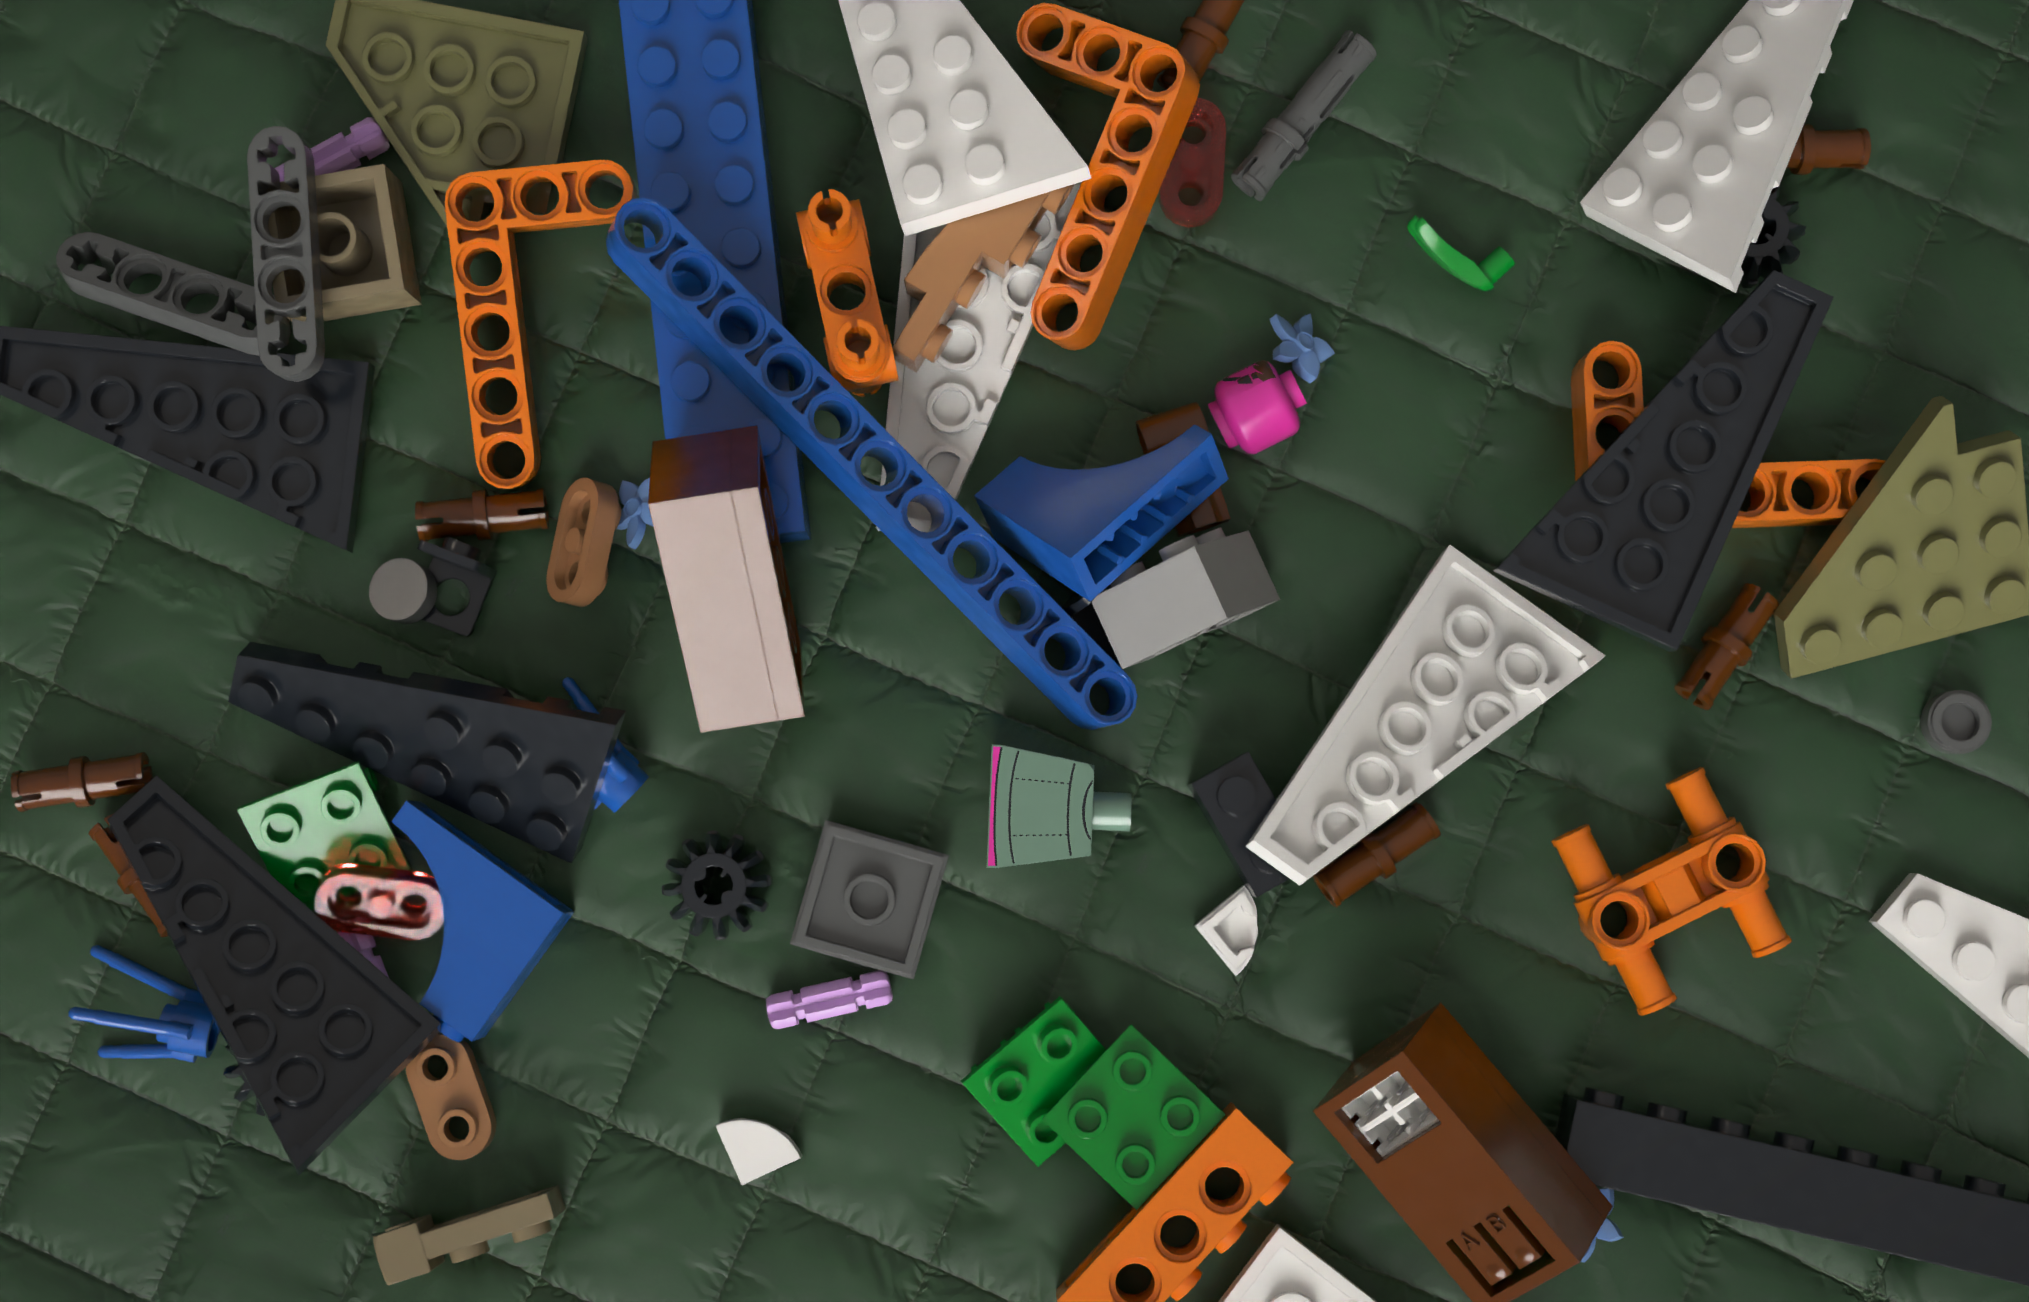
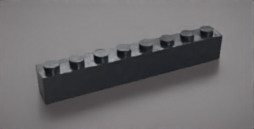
M1591 1087L1585 1088L1583 1098L1564 1094L1555 1138L1596 1186L2029 1286V1192L2027 1201L2004 1196L2006 1184L1967 1174L1965 1175L1963 1186L1940 1181L1942 1169L1907 1160H1902L1900 1171L1877 1166L1878 1154L1839 1145L1837 1157L1813 1151L1815 1140L1781 1131H1775L1773 1142L1749 1137L1751 1125L1726 1118L1712 1116L1710 1127L1686 1122L1687 1110L1649 1101L1647 1113L1623 1108L1625 1096Z

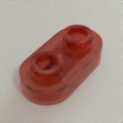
M1197 98L1185 128L1190 126L1199 128L1204 134V140L1198 144H1190L1181 137L1159 190V204L1163 213L1170 221L1183 227H1198L1210 221L1217 213L1223 197L1226 122L1219 108L1212 102L1202 98ZM1187 187L1194 188L1200 193L1201 201L1194 206L1185 205L1180 201L1178 193Z
M343 863L328 869L321 876L317 885L314 899L316 914L333 930L339 932L404 940H421L435 934L444 923L439 888L434 876L428 873L356 863ZM345 886H352L358 889L361 894L354 898H348L343 896L339 889ZM411 894H417L422 896L426 902L422 905L413 906L408 904L404 898Z

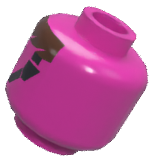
M1261 360L1221 379L1215 386L1214 394L1216 400L1209 403L1208 407L1229 449L1239 445L1244 452L1256 454L1298 432L1300 418L1296 409L1307 404L1291 370L1279 375L1273 364Z

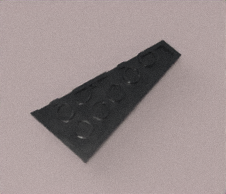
M1775 270L1767 275L1502 560L1493 572L1669 652L1677 651L1834 297Z
M0 326V395L353 553L375 366L371 363L324 358V363L315 375L307 380L294 382L287 381L268 370L262 363L260 356L247 354L231 348ZM277 353L278 356L287 360L290 366L295 365L296 355Z
M250 642L237 655L228 700L229 703L354 762L359 761L361 765L569 863L574 861L582 849L626 713L625 710L604 707L599 714L572 709L571 700L549 696L543 703L514 698L506 688L413 672L408 679L383 674L382 666L359 662L354 669L327 664L320 654Z
M156 775L107 820L299 1176L441 1031V1023Z

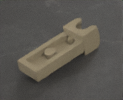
M555 1185L436 1225L433 1223L431 1214L386 1228L385 1232L373 1236V1243L384 1280L387 1285H392L431 1272L445 1261L444 1254L449 1253L452 1263H457L490 1251L487 1240L511 1233L514 1243H518L550 1232L552 1228L549 1220L557 1217L566 1208L559 1185Z

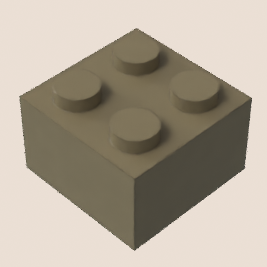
M385 164L316 175L323 320L330 321L422 305L402 182ZM284 181L280 182V190L294 193L299 192V188L292 189ZM268 188L267 191H266V193L272 192V191H275V190H274V189H271V188ZM294 206L277 208L271 214L268 221V229L271 236L277 239H286L294 235L301 224L299 210ZM288 269L275 277L272 282L275 300L279 303H290L301 296L304 291L305 281L300 271ZM306 315L297 318L286 317L290 321H292V319H297L304 322L306 321Z

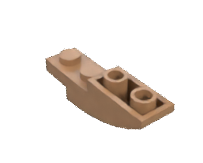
M1074 184L948 223L923 251L904 279L906 293L920 301L892 347L895 360L916 373L925 359L935 363L953 333V330L947 327L946 324L958 305L966 309L971 306L985 283L987 276L979 272L982 266L1004 279L1013 264L1023 268L1030 260L1042 237L1041 234L1034 231L1047 210L1055 215L1060 211L1070 195Z

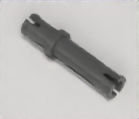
M1351 30L1345 31L1333 47V50L1300 88L1286 109L1281 112L1277 119L1270 118L1261 129L1263 136L1247 158L1242 161L1230 176L1234 184L1249 197L1254 196L1256 200L1262 201L1275 184V181L1291 162L1302 159L1309 149L1307 142L1311 139L1314 132L1346 95L1360 74L1376 58L1377 52L1367 39L1358 33L1354 35Z

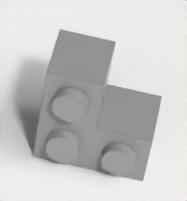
M1222 527L1197 538L1192 535L1159 550L1163 562L1147 570L1142 561L1131 565L1110 584L1112 588L1098 594L1092 601V604L1119 664L1124 669L1152 659L1201 634L1229 625L1281 599L1249 530L1226 537Z

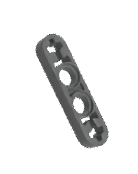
M272 126L261 130L253 137L248 146L247 153L258 352L262 363L268 370L287 381L299 382L315 375L324 363L325 357L315 166L312 150L296 132L287 127ZM283 144L295 155V160H288L284 163V182L292 189L299 188L298 193L280 190L278 171L269 163H266L267 158L277 156L278 145ZM268 188H271V189H274V190H275V191L266 193V191H267ZM294 206L299 210L301 216V224L298 231L286 239L272 237L268 229V221L271 214L279 207ZM288 269L300 271L305 281L304 291L301 296L290 303L277 302L271 290L275 277ZM275 315L289 318L306 315L305 322L292 319L295 339L307 345L306 352L296 354L295 365L290 366L287 360L277 355L278 348L288 346L289 331L286 324L280 320L274 321Z
M78 233L66 239L59 246L56 254V264L66 284L76 294L232 349L260 356L257 342V325L253 330H249L246 320L256 323L255 289L253 286L98 233ZM96 258H99L103 267L94 265L92 263L96 260ZM81 263L85 264L86 266L82 271H79L78 266ZM156 274L162 277L160 285L149 293L135 294L129 291L131 283L141 275ZM209 293L219 297L216 306L206 313L194 314L185 310L191 298L198 294ZM235 306L237 307L239 314L234 313ZM275 315L274 321L280 320L288 326L290 337L291 326L289 319Z

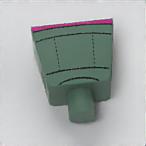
M992 744L986 868H1001L1091 856L1092 830L1130 832L1131 793L1094 792V765L1010 746Z

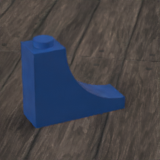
M1194 424L1182 435L1153 452L1107 467L1076 470L1043 466L1019 456L976 493L974 497L996 540L1088 601H1092L1229 478L1212 434Z
M406 801L391 822L410 838L426 859L439 888L444 916V937L441 957L429 989L419 1004L433 1013L432 1016L441 1023L440 1032L456 1042H461L464 1037L472 1042L487 1035L575 911L421 801Z

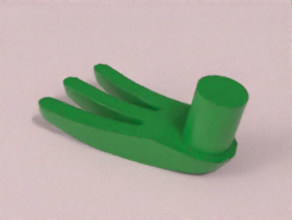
M1414 215L1408 222L1407 229L1429 257L1451 275L1478 290L1487 292L1494 289L1493 284L1515 265L1511 256L1500 246L1476 265L1473 260L1464 256L1443 240L1423 217L1418 218Z

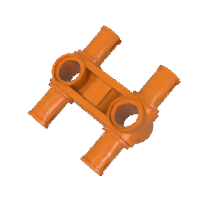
M828 189L830 198L823 199L822 191L816 193L810 200L808 210L796 212L807 267L812 270L826 334L823 340L830 373L847 391L854 395L865 397L864 393L870 392L873 395L881 388L882 384L899 381L888 327L887 324L884 325L879 305L869 259L871 250L860 200L848 201L847 197L841 192ZM845 283L859 286L865 293L863 302L851 310L836 308L829 301V298L837 286Z
M1703 767L1691 770L1665 784L1692 833L1687 838L1689 842L1622 876L1619 873L1612 874L1591 833L1589 824L1572 829L1551 841L1578 890L1573 895L1575 898L1573 904L1579 913L1578 921L1582 933L1589 941L1594 943L1602 961H1606L1609 966L1616 965L1637 1006L1636 1010L1641 1016L1658 1011L1677 999L1650 949L1655 945L1654 940L1720 907H1730L1751 948L1753 958L1769 955L1792 942L1765 892L1770 887L1768 884L1770 879L1765 871L1766 859L1763 849L1756 840L1747 836L1740 821H1736L1734 816L1727 818L1705 775L1706 772ZM1726 845L1732 846L1740 857V869L1729 880L1720 875L1716 866V857L1720 849ZM1616 901L1626 911L1627 924L1623 932L1615 937H1610L1602 929L1600 919L1604 908L1611 902Z

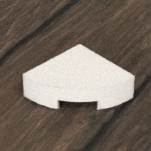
M1244 885L1194 925L1235 976L1244 969L1251 959L1258 936L1256 905Z
M735 1118L716 1125L741 1185L796 1161L803 1156L789 1135L768 1123L747 1118Z

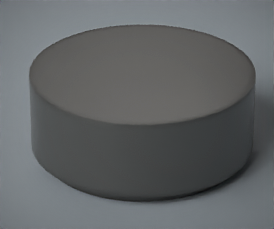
M407 558L391 559L382 564L371 579L369 586L370 602L374 610L382 617L399 624H412L422 620L432 610L437 598V583L431 571L425 566Z
M1954 690L1937 694L1926 703L1921 713L1920 726L1925 740L1931 747L1939 752L1953 755L1969 753L1981 747L1990 734L1992 720L1987 705L1980 697L1968 691Z

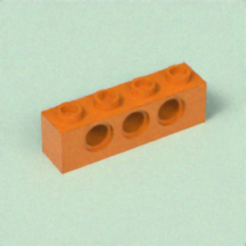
M1230 1102L1223 1110L1226 1115L1138 1210L1132 1207L1056 1289L1057 1302H1165L1170 1296L1176 1302L1181 1300L1201 1278L1203 1272L1197 1266L1214 1248L1220 1254L1224 1253L1242 1235L1247 1224L1241 1219L1258 1201L1267 1206L1285 1189L1291 1180V1177L1285 1171L1294 1162L1239 1108ZM1228 1167L1239 1173L1240 1185L1237 1192L1224 1200L1210 1197L1205 1191L1207 1177L1215 1169ZM1177 1215L1189 1217L1196 1223V1232L1188 1244L1181 1247H1172L1163 1242L1160 1238V1232L1163 1224L1169 1218ZM1141 1264L1151 1271L1152 1280L1146 1290L1139 1294H1127L1117 1287L1115 1283L1117 1274L1126 1265Z

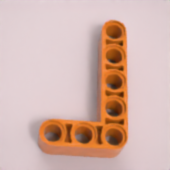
M1040 3L1033 5L1025 11L1018 22L1016 34L1018 44L1023 52L1040 68L1051 75L1116 98L1088 166L1092 179L1082 181L1033 299L1030 312L1032 324L1038 333L1064 349L1076 351L1084 349L1095 342L1103 328L1198 98L1200 83L1193 67L1177 49L1169 44L1056 4ZM1063 28L1064 32L1060 43L1052 50L1042 51V43L1046 35L1054 29ZM1120 48L1119 59L1116 64L1109 70L1097 71V63L1101 55L1109 49ZM1177 68L1176 80L1172 86L1165 91L1153 92L1152 87L1156 76L1165 69ZM1151 127L1152 137L1148 145L1141 151L1129 152V140L1133 133L1140 128ZM1127 186L1128 193L1124 204L1116 211L1105 212L1104 202L1108 193L1115 187ZM1094 245H1102L1103 254L1098 266L1091 271L1081 272L1080 260L1085 250ZM1076 303L1078 308L1077 320L1069 329L1058 332L1056 318L1059 311L1068 304Z
M591 160L469 172L453 180L445 193V212L476 464L484 480L496 488L512 489L527 485L536 477L541 463L514 233L612 224L621 207L630 200L637 198V190L633 179L621 165L613 161ZM605 175L615 176L620 179L624 187L620 202L608 209L594 206L589 197L593 182ZM539 182H551L557 186L559 192V202L555 209L545 215L532 214L526 204V195L529 189ZM476 188H486L491 191L494 198V208L491 214L486 219L478 222L467 220L462 210L466 194ZM483 252H495L502 263V273L499 279L488 286H477L470 274V265L473 259ZM500 315L508 322L510 329L509 339L502 348L488 351L479 342L478 328L487 317ZM505 378L511 381L516 388L518 394L517 403L510 412L498 415L487 406L485 400L486 390L493 381ZM508 441L517 444L523 450L525 456V466L522 472L514 478H506L500 475L493 464V454L497 447Z
M1607 341L1598 344L1584 355L1572 370L1571 400L1575 481L1605 451L1596 439L1597 425L1599 423L1611 424L1621 433L1644 409L1640 360L1635 351L1623 342ZM1595 361H1605L1613 365L1619 377L1617 388H1604L1596 382L1592 373ZM1856 459L1760 463L1749 487L1751 496L1750 507L1747 512H1738L1732 528L1839 525L1858 499L1855 490L1858 478L1864 477L1871 481L1885 463V460ZM1795 479L1803 480L1812 488L1814 502L1810 509H1804L1794 501L1791 488Z

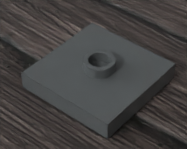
M825 820L790 944L914 980L949 855Z

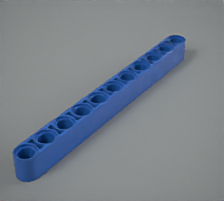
M645 197L632 199L625 203L616 214L607 232L606 246L613 262L1072 723L1080 728L1093 730L1119 724L1129 718L1136 707L1137 692L1135 684L1126 672L665 206L656 200ZM630 223L645 225L654 234L656 244L649 248L635 246L625 236L624 226ZM685 270L696 275L701 282L702 294L688 296L678 291L673 284L672 273ZM732 317L741 321L748 331V343L736 344L727 340L721 333L720 319ZM779 364L788 368L794 376V391L785 392L772 386L768 380L767 366ZM815 411H828L837 418L841 428L839 438H826L819 433L814 424ZM862 457H874L882 463L886 471L884 485H873L864 478L860 467ZM910 502L920 503L930 513L932 522L931 528L927 533L918 531L908 521L907 508ZM957 547L966 549L975 558L977 567L972 579L965 578L954 567L953 555ZM1003 593L1012 595L1020 604L1021 617L1017 625L1006 621L1000 613L999 599ZM1049 638L1055 639L1064 648L1066 658L1061 670L1052 667L1045 658L1044 648ZM1094 683L1103 686L1109 695V709L1105 715L1095 711L1090 703V689Z

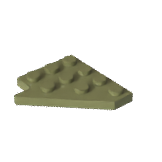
M335 0L326 47L446 226L445 193L450 183L458 176L469 172L560 164L563 162L588 43V37L584 31L422 0ZM539 182L533 185L526 195L528 210L534 215L550 213L553 210L557 186L551 182ZM486 188L471 190L463 200L462 210L467 220L475 222L486 219L489 208H494V198L491 191Z
M1943 396L1934 397L1930 400L1775 610L1774 618L1781 669L1790 679L2029 615V529L2021 438L2007 430L1957 444L1953 403Z

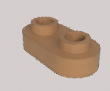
M580 478L568 488L564 495L546 580L548 592L552 599L557 602L585 607L602 593L607 584V565L614 531L621 518V507L616 490L607 483L589 478Z
M438 1033L406 1066V1075L433 1148L446 1158L465 1160L479 1154L492 1142L496 1132V1117L469 1044L464 1039L461 1042H456L442 1033ZM433 1055H440L447 1062L448 1070L443 1078L432 1076L428 1070V1061ZM453 1116L463 1117L468 1122L469 1133L465 1139L455 1138L451 1134L449 1123Z

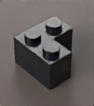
M1249 752L1239 755L1187 785L1251 896L1259 897L1290 879L1245 847L1276 801Z

